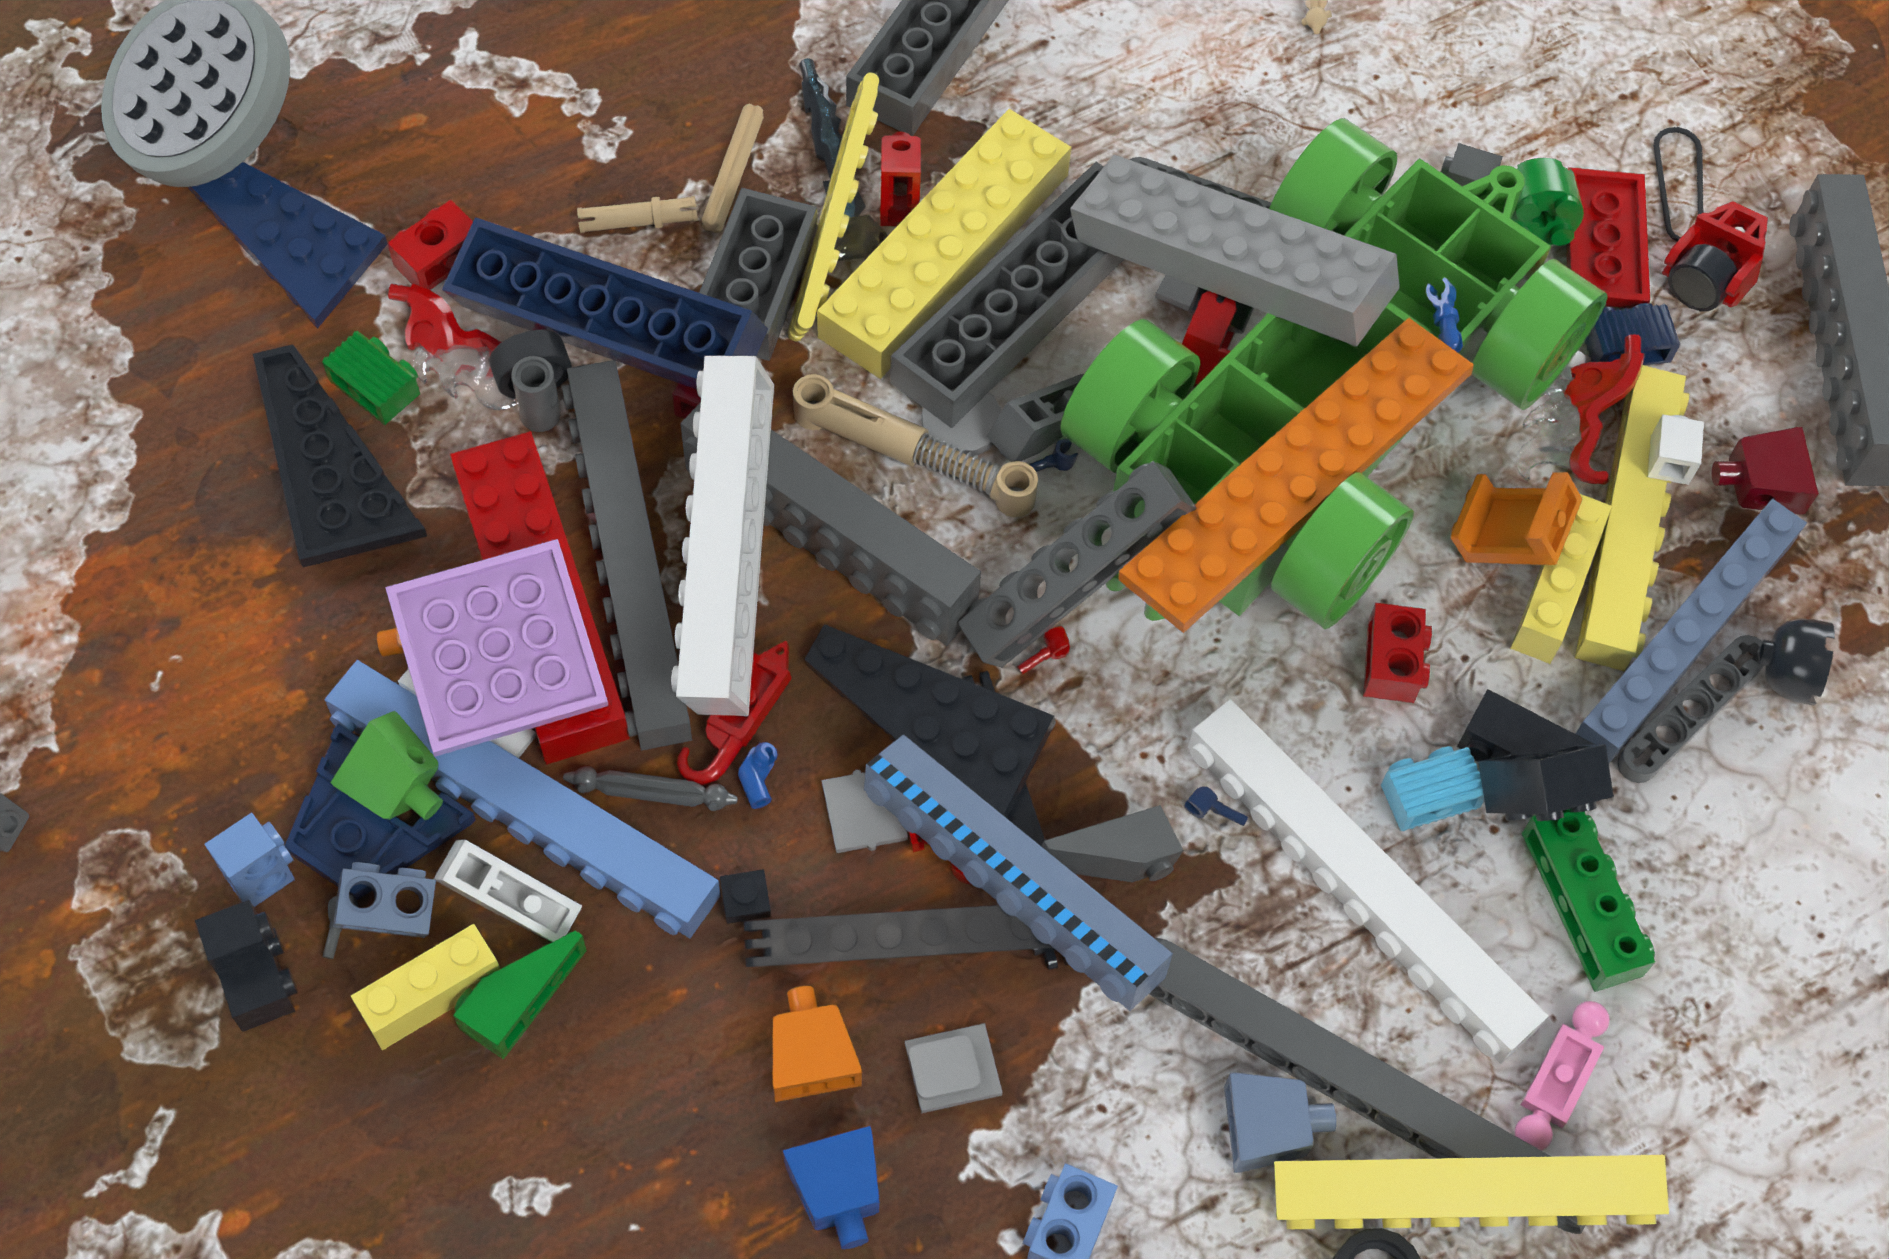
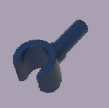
M1063 438L1056 443L1051 455L1029 465L1036 472L1051 467L1061 471H1068L1075 464L1079 453L1065 455L1064 453L1070 450L1073 442Z
M1207 786L1197 788L1184 804L1185 809L1190 814L1201 819L1204 818L1209 810L1241 826H1244L1248 819V816L1218 801L1215 792Z

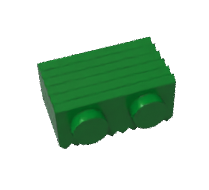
M354 331L352 336H348L346 341H342L341 346H337L335 351L330 352L328 357H324L322 363L328 380L343 393H346L349 398L357 402L365 411H368L371 416H374L383 425H386L420 395L416 380L418 374L406 360L401 359L397 362L390 357L389 350L378 338L373 336L371 339H368L359 331Z

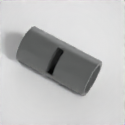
M528 356L519 360L514 365L511 376L521 422L529 430L535 432L548 431L556 426L561 416L553 368L547 360L538 356Z

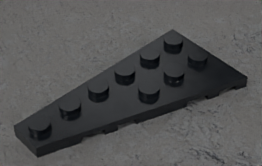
M292 344L254 353L253 357L302 568L427 537L424 526L413 515L404 498L393 487L384 474L383 469L351 424L349 425L336 403L325 392L318 378L296 347Z
M825 624L805 658L808 668L841 697L847 698L862 712L865 718L887 733L893 742L902 735H905L1006 818L1010 814L1056 724L1055 716Z

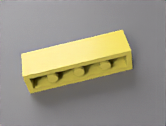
M1580 494L1582 502L1557 565H1541L1510 648L1551 664L1564 640L1612 508L1611 505Z

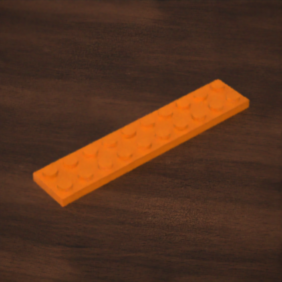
M1406 319L1195 504L1196 510L1182 515L1120 569L1119 581L1184 633L1305 525L1324 500L1344 480L1356 472H1364L1471 376L1474 364L1412 319Z

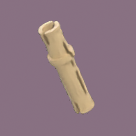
M695 196L660 200V197H652L650 202L590 208L580 207L577 208L578 218H595L594 221L579 222L580 233L653 224L655 228H662L663 223L698 221L696 210L680 211L682 208L697 207Z

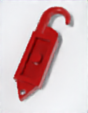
M787 641L776 645L760 655L753 652L749 715H710L706 721L707 726L705 730L707 738L719 751L707 768L698 771L693 770L688 765L687 759L690 750L688 747H683L678 755L677 767L684 779L697 782L700 785L718 780L727 771L741 748L747 746L792 679L788 670L789 645Z

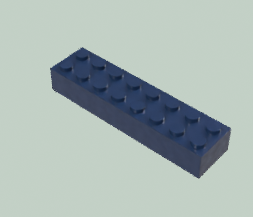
M476 217L442 288L444 292L462 307L530 331H553L562 337L564 343L697 389L698 372L704 371L705 356H757L768 331V327L751 310Z

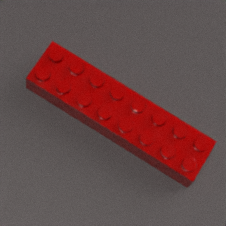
M529 431L451 453L450 456L482 560L558 539L608 700V706L534 727L546 765L629 740L626 717L532 432Z

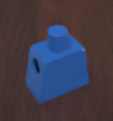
M864 1127L783 1150L786 1170L814 1229L823 1230L835 1226L841 1249H851L867 1243L869 1239L863 1218L878 1213L880 1204L871 1127Z

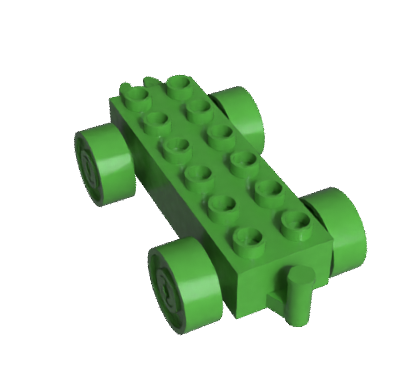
M1341 118L1322 130L1302 152L1281 183L1269 209L1397 255L1399 289L1358 346L1268 313L1192 390L1200 368L1199 357L1149 320L1140 319L1117 334L1089 366L1065 408L1061 421V433L1110 471L1116 473L1113 491H1117L1128 482L1130 474L1136 468L1154 461L1171 470L1195 505L1406 319H1412L1438 338V335L1441 333L1440 328L1434 324L1433 314L1436 310L1433 303L1427 297L1426 287L1428 284H1431L1438 291L1437 296L1440 299L1442 298L1441 293L1445 290V283L1442 281L1444 277L1455 287L1456 300L1453 308L1458 310L1459 322L1456 326L1457 330L1461 333L1463 348L1459 354L1471 363L1473 362L1472 376L1521 410H1526L1533 405L1566 368L1596 324L1604 309L1608 295L1558 260L1551 259L1545 263L1551 246L1511 220L1525 185V178L1518 169L1507 165L1497 166L1491 171L1490 175L1461 186L1419 158L1387 190L1396 169L1397 153L1348 119ZM1405 435L1364 472H1356L1344 480L1324 500L1305 525L1219 602L1240 616L1272 582L1271 590L1323 629L1332 627L1342 619L1385 568L1412 523L1414 511L1368 478L1372 471ZM1144 500L1136 505L1134 510L1135 518L1139 517L1144 511ZM1119 573L1106 583V587L1114 592L1125 588V585L1119 581ZM1145 603L1144 615L1147 619L1151 621L1165 619Z

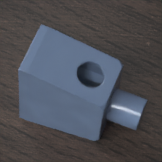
M1243 1073L1229 1074L1224 1085L1234 1173L1274 1165V1161H1292L1306 1157L1313 1147L1312 1133L1336 1131L1334 1104H1308L1304 1081Z

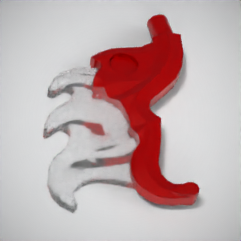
M412 283L411 287L397 284L390 285L388 298L390 300L407 302L408 307H411V314L405 328V340L408 349L414 350L416 347H419L413 358V368L416 370L418 379L422 383L426 384L428 382L426 373L433 370L439 376L444 390L455 399L458 397L456 387L464 385L468 386L475 393L478 401L489 409L502 411L517 404L516 399L504 397L499 392L488 361L492 351L501 341L479 329L472 331L461 329L448 303L433 291Z
M1628 335L1625 337L1624 354H1621L1619 359L1612 362H1587L1571 368L1573 380L1557 378L1542 395L1547 394L1550 398L1544 404L1533 409L1523 421L1524 429L1534 424L1539 426V431L1521 447L1516 457L1517 470L1525 480H1530V470L1535 466L1552 464L1571 470L1578 480L1585 483L1606 485L1609 482L1607 471H1595L1590 467V458L1603 429V423L1599 420L1600 414L1624 398L1635 387L1641 374L1644 353H1641V337L1639 335Z

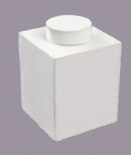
M1662 414L1651 435L1648 477L1689 485L1701 465L1704 422L1692 420L1682 415L1670 416Z

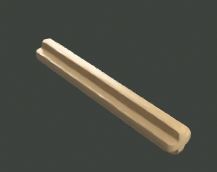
M749 103L742 109L702 217V227L706 231L719 233L724 227L764 118L762 114L763 109L758 105L754 106Z

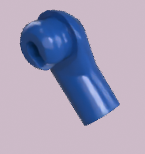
M762 742L753 747L738 770L739 779L753 809L762 808L772 800L764 781L773 768L778 753L776 748L768 742Z

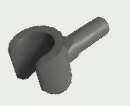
M349 895L351 903L358 907L357 900L352 895ZM337 896L333 897L328 903L330 929L322 956L327 959H334L340 932L342 931V928L333 927Z

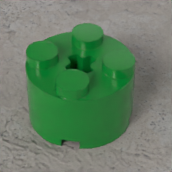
M1534 158L1518 164V170L1525 178V185L1511 220L1549 245L1562 246L1570 243L1574 239V232L1580 226L1584 215L1574 172L1563 167L1562 162L1554 158Z

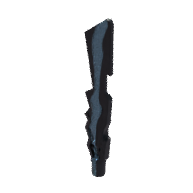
M806 58L799 63L803 76L802 94L805 113H810L812 118L811 134L816 158L825 161L829 179L831 180L842 141V136L838 132L841 119L836 116L837 105L828 96L829 86L819 78L814 61ZM830 180L823 181V186L826 194ZM858 189L852 203L847 202L844 214L849 216V221L844 235L866 208Z

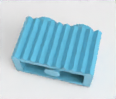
M1451 746L1443 747L1432 752L1428 756L1429 759L1416 763L1411 758L1402 759L1388 768L1389 771H1387L1381 787L1400 831L1404 832L1416 826L1420 827L1424 824L1437 822L1440 819L1453 817L1456 814L1460 815L1481 807L1484 802L1480 771H1478L1477 764L1474 763V757L1471 755L1468 747L1454 751Z

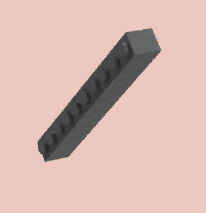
M616 360L567 368L570 384L562 385L566 410L574 408L576 414L575 419L568 420L573 444L581 443L583 453L575 454L579 478L588 477L590 488L582 489L586 514L595 513L597 524L589 525L593 550L602 548L604 560L596 561L600 586L609 585L611 594L610 597L603 598L607 623L616 621L618 634L610 635L614 659H623L625 671L619 672L617 675L622 698L631 697L633 710L625 711L629 737L638 735L641 751L692 741L687 706L676 697V692H673L671 685L672 670L674 666H678Z

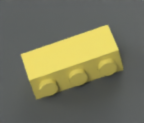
M472 924L351 995V998L380 1048L384 1050L453 1009L460 996L468 988L474 989L482 978L500 970L477 927L475 924Z

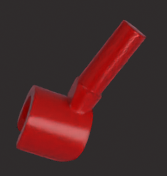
M1054 627L1045 632L1043 639L1047 647L1040 649L1039 652L1017 665L1022 675L1044 660L1046 661L1049 658L1061 659L1068 655L1070 644L1064 627Z

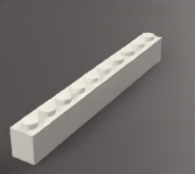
M1231 699L1192 730L1188 748L1194 761L1204 769L1209 768L1220 779L1223 790L1231 798L1239 799L1250 810L1253 820L1260 828L1266 831L1270 830L1281 841L1283 850L1292 860L1296 862L1301 861L1312 873L1313 880L1317 886L1328 894L1332 893L1344 905V911L1347 916L1357 925H1364L1376 937L1375 941L1381 951L1391 958L1395 957L1408 970L1407 973L1411 981L1421 990H1428L1440 1002L1441 1010L1447 1018L1456 1024L1460 1023L1473 1036L1475 1045L1483 1054L1488 1057H1494L1502 1064L1539 1030L1549 1015Z

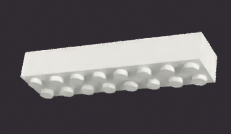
M705 356L704 371H699L697 374V392L701 397L700 412H695L693 418L694 436L698 438L697 453L691 454L689 465L690 476L694 479L693 495H689L686 501L687 520L691 521L690 537L684 538L682 546V556L684 563L687 564L686 580H681L679 585V602L684 608L682 623H677L675 630V644L677 649H680L679 666H674L672 670L671 685L673 692H676V697L697 714L748 716L774 383L756 356Z

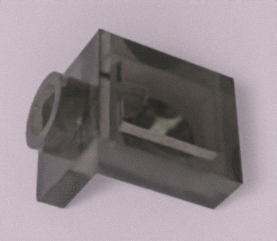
M870 215L850 217L843 237H837L834 249L840 251L838 261L867 259L886 239L887 233Z

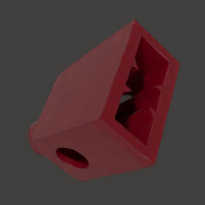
M1803 427L1743 437L1738 441L1730 454L1729 461H1715L1712 465L1711 475L1713 484L1715 486L1734 485L1738 504L1742 508L1763 510L1773 498L1794 514H1806L1819 494Z

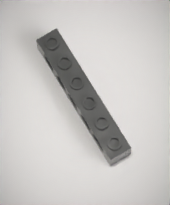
M1154 461L1143 464L1130 474L1129 481L1117 491H1111L1102 496L1097 501L1096 508L1084 518L1076 519L1067 525L1063 531L1064 535L1053 544L1038 549L1032 555V561L1024 568L1003 578L999 584L1000 588L989 597L974 602L969 607L968 614L958 621V624L983 663L1003 668L1117 575L1120 569L1182 515H1186L1197 508L1169 468ZM1144 500V511L1139 517L1135 518V507L1140 501ZM1111 527V537L1106 544L1102 545V535L1107 528ZM1078 554V565L1070 572V561L1074 555ZM1045 580V592L1038 598V587ZM1013 607V618L1010 623L1006 624V614Z

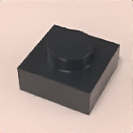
M764 869L720 876L727 924L771 917Z

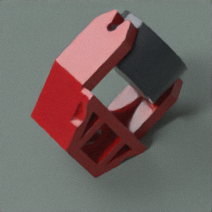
M1734 201L1717 207L1713 212L1699 214L1696 217L1695 224L1678 240L1664 260V264L1667 266L1662 271V275L1669 277L1668 284L1677 299L1689 308L1697 311H1711L1722 301V304L1728 307L1737 306L1758 281L1766 244L1765 236L1768 217ZM1735 227H1742L1745 230V233L1738 229H1735Z
M1200 287L1197 288L1188 312L1193 317L1182 342V345L1195 353L1200 359V368L1193 387H1196L1229 354L1230 350L1228 348L1235 333H1244L1254 310L1251 306Z

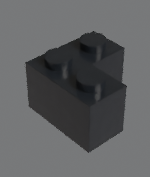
M1606 744L1571 745L1543 753H1510L1478 761L1486 813L1505 814L1506 820L1509 821L1531 818L1533 814H1536L1537 821L1556 820L1564 817L1563 810L1569 809L1570 812L1594 810L1597 808V801L1614 797Z
M247 900L195 920L208 962L219 976L232 1018L242 1032L296 1011L291 996L297 994L298 989L289 967L281 969L277 956L285 953L278 932L276 928H272L266 912L258 914L251 901Z

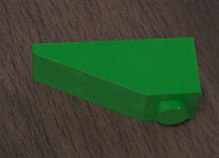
M575 930L482 978L474 989L468 988L455 1005L456 1013L453 1016L459 1030L504 1060L587 951L583 935Z

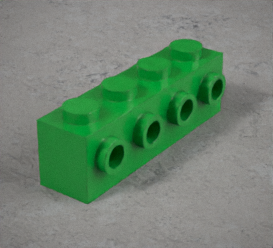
M1569 809L1563 810L1564 817L1556 820L1537 821L1536 815L1531 817L1521 834L1594 992L1644 977L1656 962L1654 959V947L1650 938L1646 934H1642L1635 919L1636 912L1633 901L1628 894H1623L1616 879L1617 871L1614 861L1610 855L1604 854L1597 839L1598 830L1593 818L1590 815H1586L1585 812H1570Z

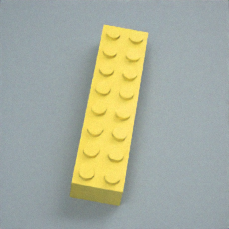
M1008 109L817 310L818 338L881 379L891 369V355L983 269L1068 176L1071 146L1011 109Z

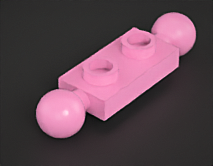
M1586 1001L1575 1008L1572 1015L1575 1030L1565 1024H1562L1558 1029L1520 1104L1532 1111L1533 1114L1524 1116L1518 1121L1515 1127V1136L1541 1151L1546 1149L1552 1141L1553 1133L1549 1123L1551 1122L1560 1128L1567 1124L1604 1049V1046L1592 1040V1038L1602 1035L1607 1030L1610 1022L1606 1008L1598 1002Z

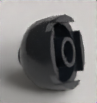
M1804 618L1790 620L1777 628L1771 641L1765 639L1762 641L1758 664L1765 666L1766 680L1774 691L1782 697L1798 703L1813 706L1817 704L1814 696H1822L1833 659L1834 651L1827 650L1825 647L1826 637L1835 639L1833 623Z

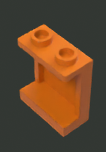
M1552 472L1546 488H1496L1492 485L1486 474H1477L1471 489L1466 494L1465 503L1458 520L1453 524L1451 539L1466 563L1557 565L1582 502V497L1568 472Z

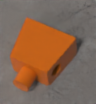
M801 986L789 990L787 997L790 1012L773 1017V1090L775 1102L862 1086L861 1066L838 1006L827 1005L817 1007L815 991L812 986Z

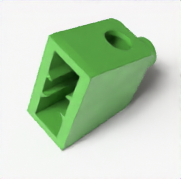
M395 710L369 721L330 782L334 787L387 820L410 809L414 810L424 820H427L438 811L443 803V800L427 786L439 768L438 760Z

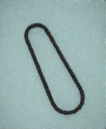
M1669 127L1657 134L1653 147L1667 234L1678 242L1681 237L1676 235L1671 227L1659 147L1660 139L1668 133H1680L1691 138L1695 143L1697 149L1698 215L1704 213L1703 151L1701 142L1694 133L1680 127Z

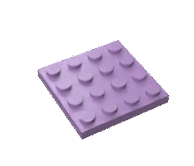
M558 539L385 587L435 757L608 706V700Z

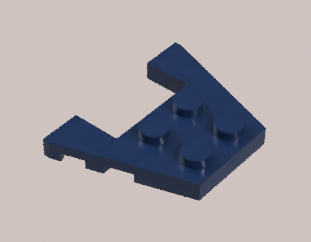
M337 724L330 737L332 741L325 758L322 757L316 770L317 778L309 796L304 798L286 841L285 848L291 856L339 887L341 871L343 869L352 870V863L354 862L379 865V873L397 875L399 868L409 867L472 825L476 819L473 812L441 792L439 797L443 800V803L438 811L427 820L420 818L411 827L397 817L390 820L383 819L334 787L330 782L359 739L358 736ZM363 884L355 885L350 889L349 895L359 900L371 892L372 889Z

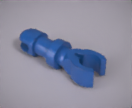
M1444 277L1442 281L1445 283V290L1441 293V299L1437 296L1438 291L1431 284L1427 285L1426 293L1436 310L1433 314L1435 326L1440 328L1439 340L1459 353L1463 348L1461 333L1457 330L1456 326L1459 322L1458 310L1453 308L1456 300V289Z

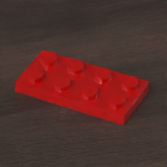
M1568 167V170L1571 169L1574 172L1584 215L1580 226L1574 232V239L1566 244L1567 267L1607 293L1608 297L1605 304L1607 307L1631 309L1642 303H1650L1645 174Z

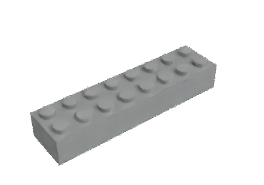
M1115 154L1070 208L1077 239L1080 243L1358 346L1399 289L1397 255L1395 253Z

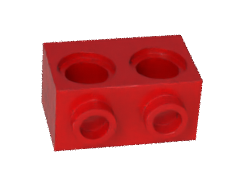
M1375 602L1367 625L1363 697L1414 703L1420 689L1427 688L1430 677V664L1424 663V651H1428L1430 648L1432 626L1425 625L1426 609ZM1392 631L1402 632L1408 638L1397 637ZM1390 669H1399L1406 676H1397Z

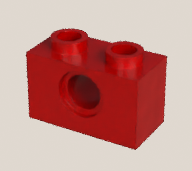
M451 199L439 208L432 209L423 219L410 228L398 232L387 243L394 267L411 284L414 283L429 290L433 289L447 279L473 221Z

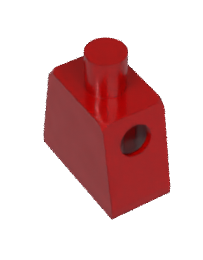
M896 132L891 136L882 137L880 226L897 227L920 203L921 138L910 136L906 132ZM894 184H906L907 194L903 196L895 195Z

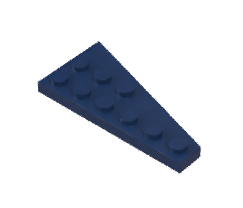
M242 162L233 170L215 180L187 187L200 202H204L214 213L219 223L223 227L226 226L235 236L236 241L271 279L276 280L286 291L291 301L296 306H300L317 329L388 245L386 236L381 232L245 162Z

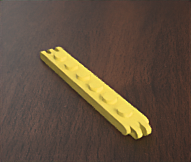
M867 73L858 85L855 99L851 105L788 329V337L792 341H800L812 327L818 307L820 308L826 302L830 286L824 283L827 273L833 272L839 258L840 251L834 249L837 237L842 238L847 228L849 216L844 214L847 202L852 203L859 185V181L854 180L856 168L861 169L868 153V147L863 145L865 136L872 133L878 117V113L873 111V107L878 93L879 78L874 73Z

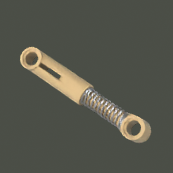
M817 374L806 375L795 383L793 388L794 417L803 428L809 430H820L823 428L909 466H914L919 462L921 466L926 465L927 469L933 468L934 472L939 470L940 475L946 473L948 478L952 476L953 480L959 479L960 483L966 481L967 486L972 485L973 489L979 487L980 492L985 491L986 494H989L990 498L995 500L1000 512L1006 516L1014 518L1023 517L1034 508L1038 475L1029 464L1015 461L1003 466L997 463L991 465V460L985 463L984 458L978 460V455L971 457V452L967 453V455L964 454V449L959 452L957 446L952 449L951 443L945 446V441L938 443V438L932 440V436H928V429L833 389L831 382L824 376ZM809 401H819V403H817V404H810V403H807V402H809ZM1018 487L1023 489V491L1015 492L1009 488Z

